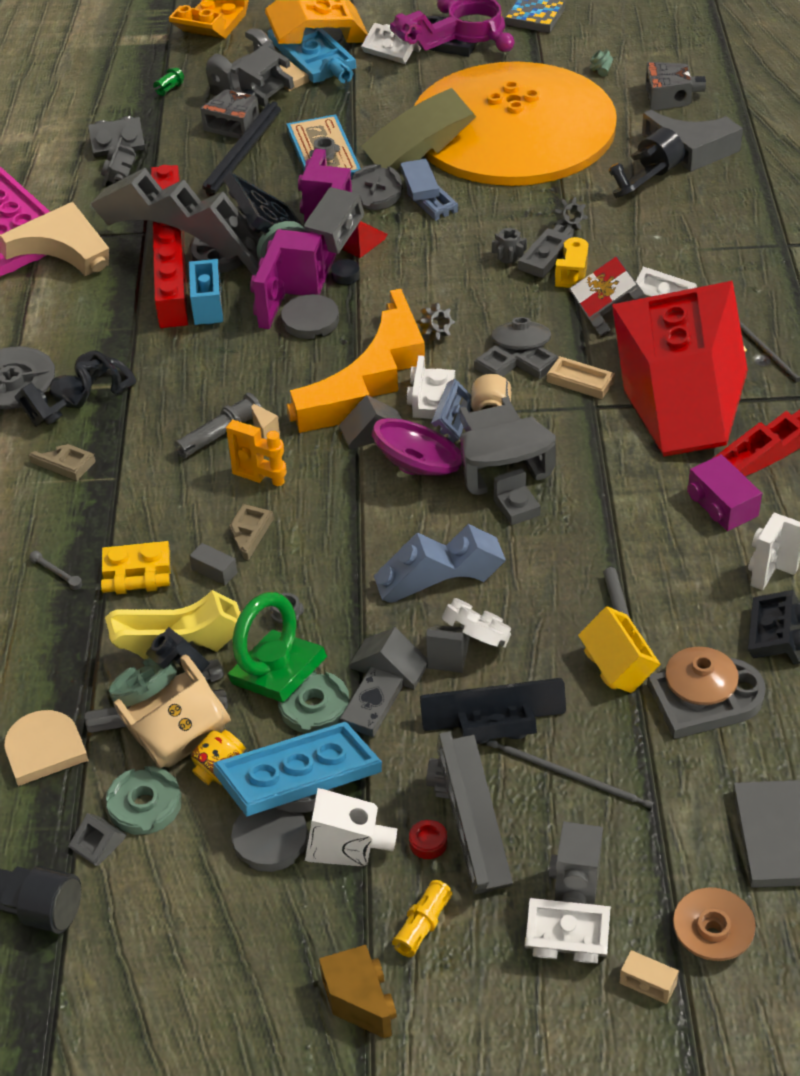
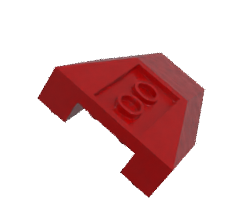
M733 280L612 304L624 391L663 457L726 446L748 372Z

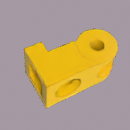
M574 237L564 242L563 259H557L555 287L570 288L585 278L588 263V242L586 240Z

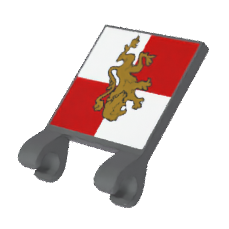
M617 255L569 288L600 336L605 335L611 330L602 316L613 309L612 304L621 303L630 296L634 300L647 298Z

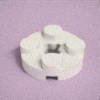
M453 598L452 603L447 605L442 615V619L446 623L453 626L456 620L461 623L463 633L498 647L500 644L503 648L506 647L511 636V627L502 623V618L488 611H484L483 615H480L471 610L473 606L457 598Z

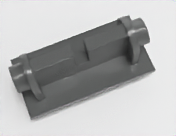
M123 137L119 138L117 146L111 145L107 160H105L101 175L105 176L102 187H105L107 181L116 183L128 177L136 153L133 148L120 145Z

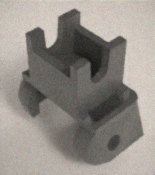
M253 28L245 32V37L253 41V53L241 57L233 63H230L223 55L214 54L207 61L206 74L211 94L218 95L227 89L238 92L251 89L256 94L258 104L266 107L270 96L284 86L292 89L294 83L293 77L285 73L280 65L285 68L290 67L289 59L274 50L273 41L269 39L264 31Z
M508 397L501 398L502 405L471 413L468 412L466 407L459 408L460 421L466 433L461 434L460 439L462 472L464 474L465 487L472 494L487 493V486L478 471L480 468L526 460L531 476L535 480H540L551 475L556 465V436L537 422L534 417L520 419Z

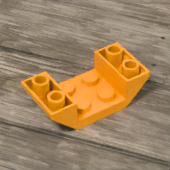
M202 0L195 8H191L188 5L179 6L170 15L169 22L184 32L226 39L245 17L249 0Z
M276 0L265 9L278 44H301L305 28H340L347 43H363L368 35L356 7L350 0Z

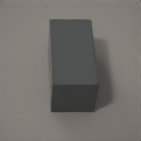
M201 543L189 556L193 571L224 586L237 574L235 558L204 543Z

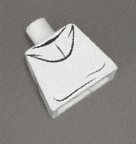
M318 788L305 861L365 866L367 865L371 848L394 851L397 828L375 824L378 807L374 803Z

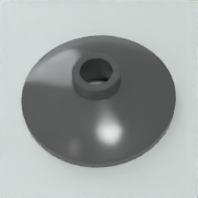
M516 317L512 322L502 324L492 331L493 342L508 349H533L545 345L551 339L549 328L532 322L526 317Z

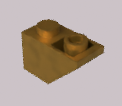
M367 945L319 958L321 978L332 1014L382 1038L391 1037V1019L397 1018L395 1005L390 993L383 995L380 983L385 982L383 970L378 958L371 960Z

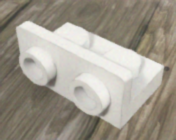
M377 23L373 24L361 46L365 53L406 64L412 51L420 52L421 50L417 42L410 45L391 32L390 25Z
M418 356L417 367L412 366L410 373V384L413 387H408L407 405H412L413 418L433 419L447 382L455 379V370L426 369L425 356Z

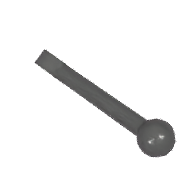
M39 551L30 553L29 560L32 563L41 564L67 581L70 589L78 590L82 587V580L79 576H70L42 558V554Z

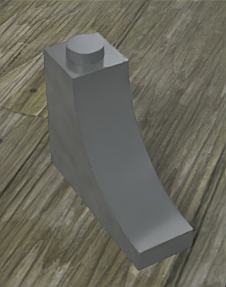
M652 109L643 113L642 136L646 138L662 127L673 130L681 138L685 148L684 159L679 164L690 172L741 150L743 128L726 116L716 120L692 122L672 119Z

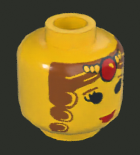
M225 729L222 733L211 731L191 753V759L196 765L192 772L206 785H209L212 781L222 785L214 775L213 763L243 754L246 747L232 733Z

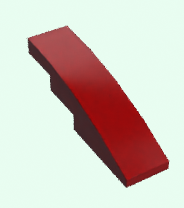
M800 409L792 415L786 410L767 426L759 422L715 457L722 454L744 476L755 473L785 458L800 448Z

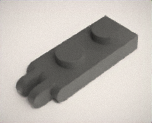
M557 224L553 229L547 228L518 260V270L544 278L556 264L557 259L563 256L564 242L569 238H574V229L567 227L564 230V226Z

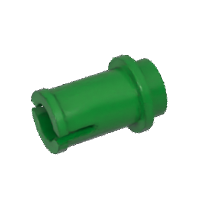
M169 68L166 75L153 83L154 88L160 85L155 90L156 93L164 96L175 86H181L184 74L179 68Z

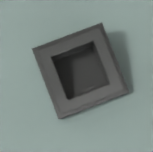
M87 813L68 847L95 866H99L123 842L127 834L105 819Z

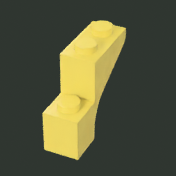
M211 590L201 600L185 608L175 610H114L105 617L109 631V639L116 647L129 650L138 654L143 659H147L149 657L146 655V652L151 647L153 640L158 635L164 633L168 627L183 637L188 643L193 641L198 646H204L218 652L233 638L235 624L240 611L237 602Z

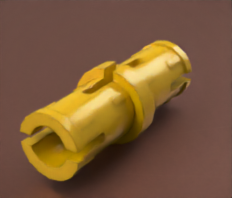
M432 880L422 898L408 910V918L405 924L392 940V945L395 946L394 949L401 955L413 957L428 932L434 931L438 925L439 914L453 895V892L450 891L451 888L446 883Z

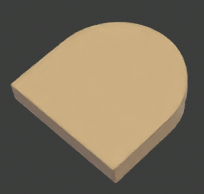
M41 710L27 714L11 726L5 737V751L18 786L89 761L75 723L70 717L58 711Z

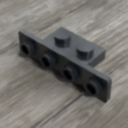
M553 678L421 695L422 727L425 731L459 727L462 737L474 735L477 744L487 743L491 739L504 737L521 739L526 737L527 734L537 733L535 717L564 714L566 712L565 683L562 678Z

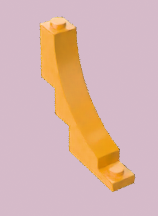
M401 289L390 291V303L386 304L387 310L382 311L378 332L362 355L343 370L322 381L290 390L291 403L286 404L290 422H296L299 433L340 425L366 395L373 397L398 392L397 371L409 369L412 366L417 367L418 356H425L424 340Z

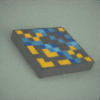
M516 0L505 16V25L550 33L565 10V2L558 0Z

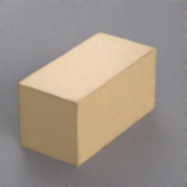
M631 950L621 969L619 983L668 1004L677 985L679 970Z

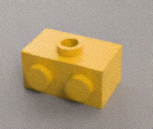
M606 606L578 635L586 647L584 649L585 654L591 661L597 664L602 672L600 674L601 679L611 689L615 690L618 688L633 693L661 665L628 615Z

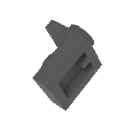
M522 468L494 478V502L511 526L540 516L541 506L527 488L526 473Z

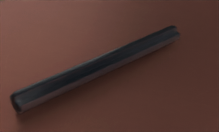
M273 101L266 105L205 180L202 189L206 191L207 195L217 193L225 183L224 178L230 171L233 173L281 112L277 102Z

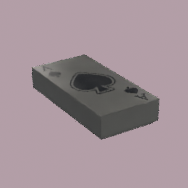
M370 667L342 714L340 723L347 722L354 731L374 738L404 685L403 677Z

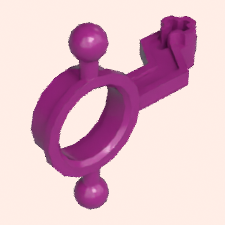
M438 0V9L442 13H449L448 18L431 24L424 13L416 11L406 16L402 13L398 14L390 24L391 32L410 45L417 42L425 51L453 39L469 43L493 40L498 50L502 52H509L515 43L514 37L510 33H503L505 21L501 16V5L495 0ZM468 15H483L491 19L482 22H468L459 18Z

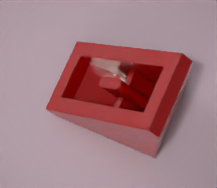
M360 221L342 250L361 258L384 241L388 234Z

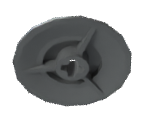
M23 346L0 349L1 409L20 408L21 406L15 399V395L31 382L36 388L42 390L43 393L48 390L52 380L55 378V365L48 355L38 349Z

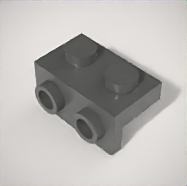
M127 116L120 120L109 122L100 120L88 125L94 157L108 155L111 145L117 146L120 137H123L120 145L131 147L134 151L145 150L140 117L133 118Z

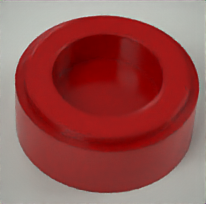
M422 820L414 824L409 832L411 851L422 859H434L441 856L447 848V831L445 827L435 820Z

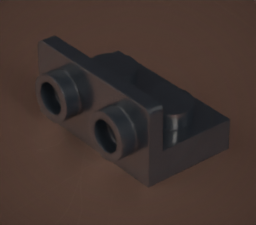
M794 590L753 597L748 651L753 659L787 653L793 665L800 664V602Z

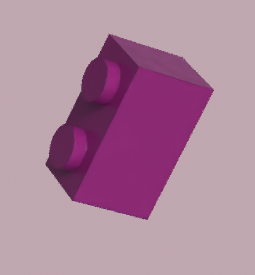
M722 454L690 469L687 486L689 496L693 501L698 502L709 513L710 517L718 522L726 531L759 516L762 492Z

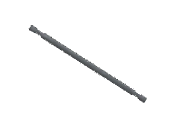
M740 321L741 331L780 368L788 373L795 382H799L800 377L794 374L791 368Z
M491 739L487 742V746L501 749L505 753L631 802L640 803L649 809H652L654 806V802L650 800H643L619 788L508 745L499 744L495 740Z

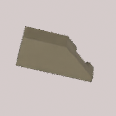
M70 444L57 446V450L38 453V451H34L29 454L30 463L76 481L96 462L93 453Z
M243 504L231 522L230 533L244 560L249 561L274 520L273 511Z

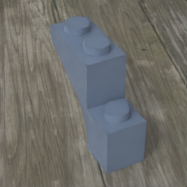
M468 524L447 545L416 533L374 575V579L381 599L392 603L453 577H471L484 582L506 559L495 536Z

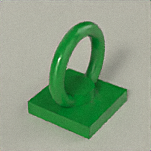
M277 592L262 593L253 598L240 613L235 624L232 639L233 653L237 665L228 673V677L233 685L283 703L327 658L323 646L295 637L297 626L296 614L290 601L282 594ZM269 606L276 607L282 617V633L271 630L248 653L247 637L254 618L264 608Z

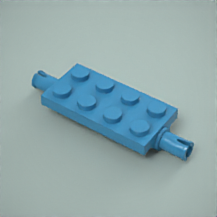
M305 28L301 44H278L273 30L267 31L268 37L273 41V44L294 65L307 73L308 78L313 83L324 81L332 76H336L341 83H345V80L349 82L352 79V69L356 68V59L322 28Z

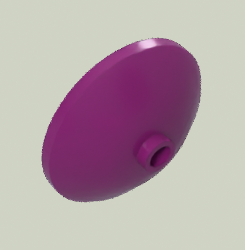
M394 418L381 419L374 424L372 437L376 446L389 461L398 466L404 473L422 476L447 475L457 471L462 465L461 451L449 439L430 428L411 421Z

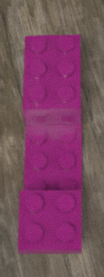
M325 149L314 150L311 158L306 161L303 175L300 174L298 179V190L302 191L300 213L304 214V222L310 217L330 187L352 192L351 169L327 166ZM277 229L273 240H269L265 257L260 259L259 270L256 275L252 276L250 290L255 295L253 314L257 316L259 328L270 329L285 293L320 295L336 257V253L328 252L324 235L309 231L307 233Z

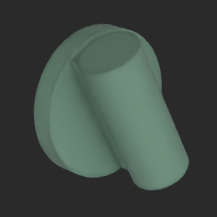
M607 49L603 52L598 50L590 59V69L592 71L598 70V74L602 77L607 76L613 62L610 52Z

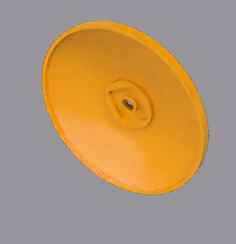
M498 62L466 68L435 82L420 95L414 105L416 106L422 101L450 88L459 95L476 115V118L439 153L431 148L424 157L437 168L449 174L483 184L504 186L532 185L568 177L589 167L600 159L611 146L616 133V110L613 102L602 88L573 71L541 63Z

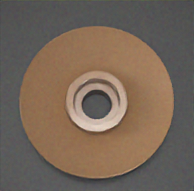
M690 647L677 652L669 660L665 673L666 682L671 691L682 700L697 705H713L728 699L736 690L739 678L738 670L733 661L724 653L709 647Z
M701 888L690 892L678 903L673 918L674 931L680 943L692 954L706 960L725 961L741 955L749 948L755 935V918L750 907L736 894L720 888ZM714 928L718 930L719 933H712L707 931V929Z

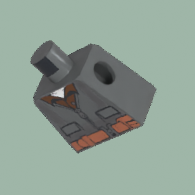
M647 62L645 86L650 109L660 110L688 106L691 103L692 92H705V76H691L689 66L684 63Z
M227 89L202 106L203 130L240 139L259 115L258 100L254 91L245 89L243 92Z

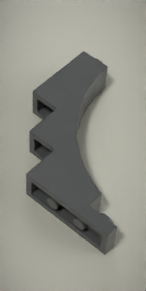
M143 168L104 188L91 203L92 207L107 225L126 220H147L163 223L195 236L214 248L226 259L237 255L252 275H256L259 270L260 260L257 255V245L260 238L247 225V221L223 191L200 201L184 179L162 190L147 169Z

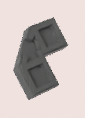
M493 346L474 360V369L485 375L498 374L504 377L515 367H518L540 380L549 372L559 356L541 346L525 350Z

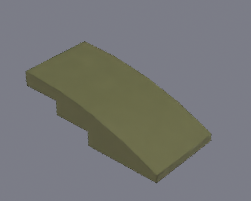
M450 88L405 111L381 128L361 147L374 164L381 165V168L388 169L387 166L397 170L400 167V163L420 160L431 148L439 153L476 118V115L459 95Z

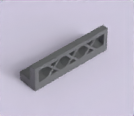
M451 731L439 733L436 748L473 895L510 887L513 881L475 736L470 735L453 739Z

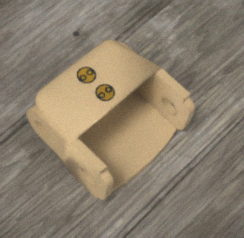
M186 654L180 657L181 665L185 672L176 675L157 694L138 704L132 705L129 709L126 708L120 699L113 702L123 723L160 769L172 767L187 757L211 731L222 732L225 724L231 721L229 714L210 689L203 674Z

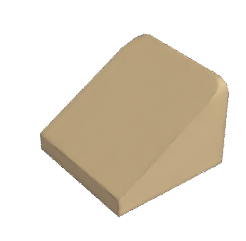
M253 404L251 406L253 425L260 428L261 438L267 440L266 435L270 431H277L280 437L278 416Z

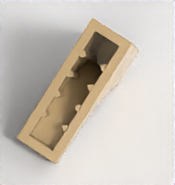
M73 202L0 235V251L6 260L26 254L50 255L69 262L81 271L84 276L93 272H100L109 265V247Z

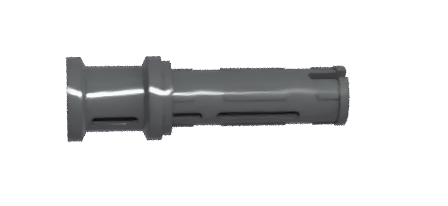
M247 392L239 402L232 406H224L220 411V415L181 439L176 440L174 446H180V448L176 449L182 458L186 459L192 453L225 434L226 427L232 419L242 423L253 418L251 406L255 404L261 407L259 401L253 394Z

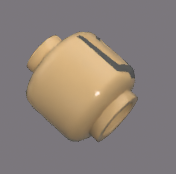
M486 374L477 378L473 383L471 394L473 411L502 405L501 398L508 397L511 402L512 389L509 381L498 374Z

